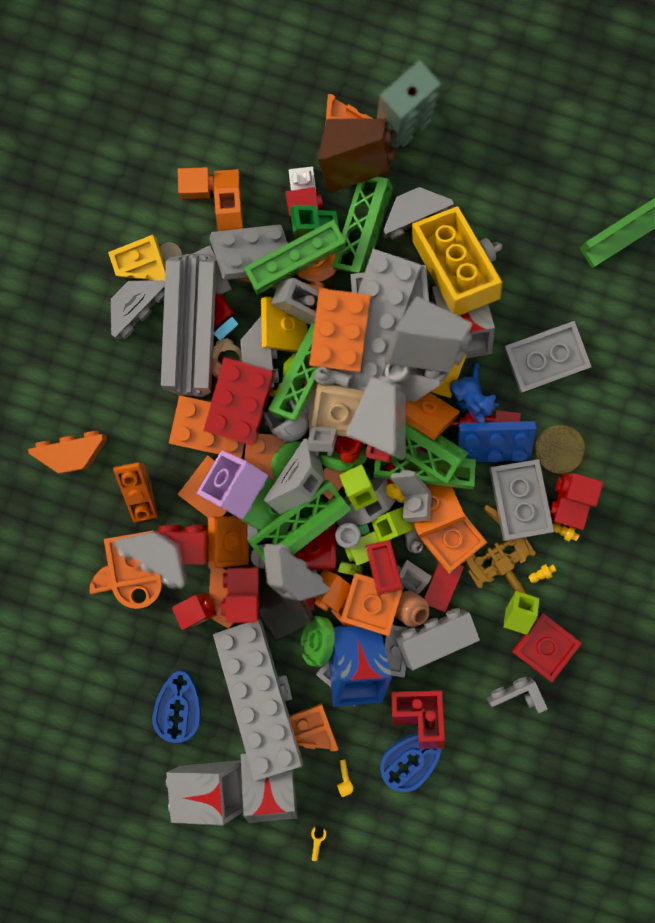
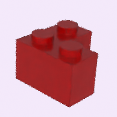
M574 473L563 474L562 478L559 477L555 486V491L558 492L556 500L552 501L549 507L552 522L583 530L590 506L597 505L603 482Z
M229 567L227 573H223V588H227L228 594L221 601V616H226V623L257 622L260 616L259 567Z
M442 691L391 692L393 725L418 724L419 749H444Z

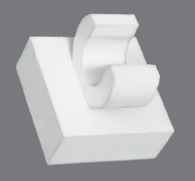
M313 167L289 169L291 190L315 187Z

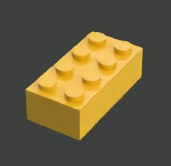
M458 206L412 224L413 243L452 314L459 316L500 299L502 281Z

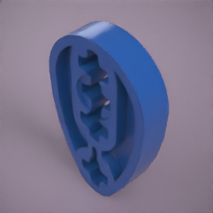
M184 669L176 670L165 682L157 697L153 711L152 722L156 733L163 740L171 743H181L190 739L197 731L201 721V704L198 689L191 674ZM182 675L183 680H186L187 683L183 684L179 693L178 683L174 682V679ZM176 700H180V704L185 707L181 708L179 716L183 717V720H180L178 723V729L182 730V732H179L177 736H173V732L169 731V729H172L175 721L170 719V716H174L176 707H173L172 704H175Z
M418 732L396 741L385 750L381 757L380 771L384 782L391 789L398 792H410L417 789L434 770L442 749H419ZM409 754L413 756L418 754V763L410 762L408 764L409 771L405 772L402 770L399 772V780L394 778L390 780V771L397 772L400 762L405 764L409 761Z

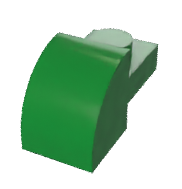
M293 205L290 209L293 234L296 239L332 220L335 221L339 229L336 211L317 210V206Z

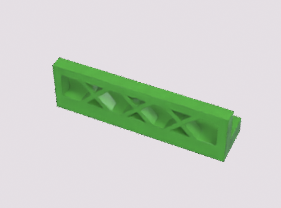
M375 177L357 183L342 232V236L346 241L345 249L336 253L332 264L333 269L352 274L364 273L366 271L372 251L376 248L394 189L389 179ZM365 182L377 184L375 192L365 197L363 193ZM367 204L369 208L368 214L358 220L355 215L357 209ZM359 227L362 232L361 237L351 244L348 238L349 234ZM352 250L355 256L352 266L340 264L342 256Z
M655 198L594 236L579 248L592 268L655 229Z
M332 220L244 267V270L253 285L255 293L259 295L279 284V281L287 280L345 249L346 241L335 221Z
M315 323L311 324L268 409L275 419L282 422L285 419L297 422L316 384L314 375L319 367L309 365ZM307 378L308 383L306 387L301 389L305 379ZM295 398L297 405L293 413H289L292 407L289 400Z
M406 423L408 445H406L405 458L448 484L458 466L466 459L468 452L441 435L433 440ZM422 446L427 449L429 458L421 459L418 457L415 447ZM444 460L452 465L447 475L438 469L436 461Z
M417 452V456L421 459L429 458L428 454ZM392 455L391 463L396 468L391 472L380 471V468L385 469V465L389 464L388 462L374 460L373 478L391 480V474L407 469L413 472L420 471L417 475L424 484L465 489L474 488L476 459L466 458L458 466L448 484L437 477H433L432 474L407 458L402 460ZM444 460L436 461L438 469L447 475L452 465ZM457 477L468 478L469 481L458 480Z
M327 479L320 485L310 501L284 512L249 539L248 542L262 558L264 564V551L257 544L264 538H273L272 545L283 544L292 551L290 554L294 555L347 514L351 508ZM327 489H330L334 497L326 503L319 502L320 495ZM313 507L311 515L307 518L299 517L301 509ZM283 523H293L292 529L289 532L279 533L280 526Z

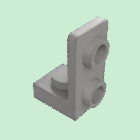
M410 470L391 474V480L405 495L403 510L405 522L430 521L432 493L419 476Z
M519 678L513 682V686L504 689V687L495 689L490 693L491 696L487 697L488 703L493 707L527 692L523 696L529 708L534 707L538 713L547 710L536 682L532 678Z

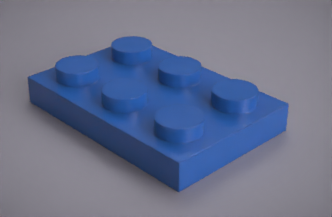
M535 421L459 423L457 446L468 452L466 458L476 459V462L530 461L536 424Z

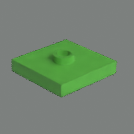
M267 477L263 488L253 501L250 511L245 515L244 519L240 518L239 520L261 531L282 515L263 501L275 481ZM291 522L283 523L280 526L279 533H287Z

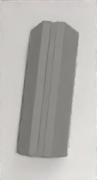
M184 254L170 257L166 260L161 387L180 396L203 397L211 393L217 259L205 254Z

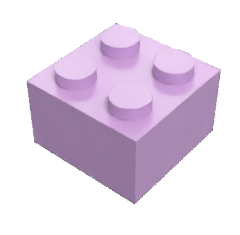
M221 450L197 494L235 516L244 519L245 515L250 511L257 494L263 488L268 475L248 462Z

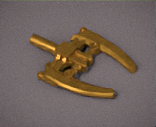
M486 505L484 507L485 512L500 525L497 509L491 505ZM520 538L499 544L495 542L493 543L494 547L490 548L488 546L486 548L487 551L481 557H476L473 554L465 561L469 569L468 572L478 588H482V583L495 580L493 577L498 574L505 576L514 592L518 591L527 594L512 569H514L515 563L520 561L521 564L525 562L528 555L534 556L536 553L526 538ZM514 546V552L510 554L503 553L506 547ZM492 558V564L484 569L482 567L483 562L486 559Z

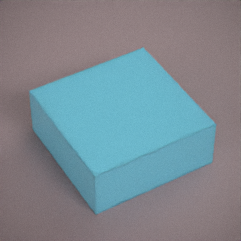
M231 317L214 332V335L221 340L238 323Z

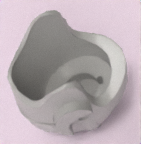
M295 398L289 400L292 406L289 413H293L297 405ZM306 404L297 422L288 419L282 422L275 419L270 412L264 413L265 425H269L272 434L285 442H294L301 439L309 426L308 407Z

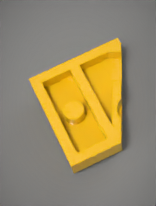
M150 235L108 252L116 276L152 281L163 280L165 282L166 265L156 236Z

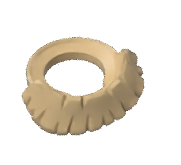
M228 338L217 341L216 346L213 347L212 374L217 378L222 366L218 362L220 352L232 350L238 354L239 360L242 361L241 349Z

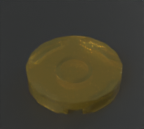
M554 425L546 428L538 436L535 443V456L539 459L540 465L545 470L552 473H567L574 470L582 462L585 444L581 435L574 428L565 425Z

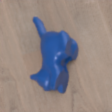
M475 363L471 369V377L463 376L459 380H453L450 383L449 390L456 398V406L461 412L464 413L468 409L469 414L476 423H486L484 416H490L491 412L499 404L494 403L495 395L483 396L479 384L480 365Z

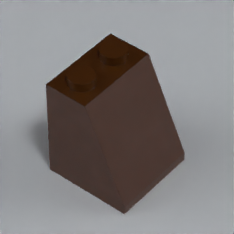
M326 119L318 161L328 192H334L390 173L391 163L396 160V148L392 147L393 133L391 129H388L386 119Z

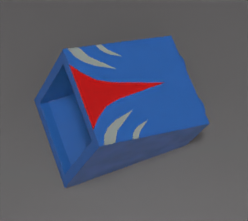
M337 626L333 628L335 643L329 660L333 707L382 703L392 678L382 634L358 626Z

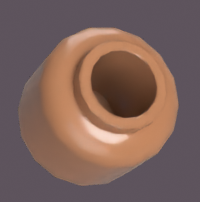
M411 590L402 592L395 617L409 627H417L423 624L429 616L428 602Z

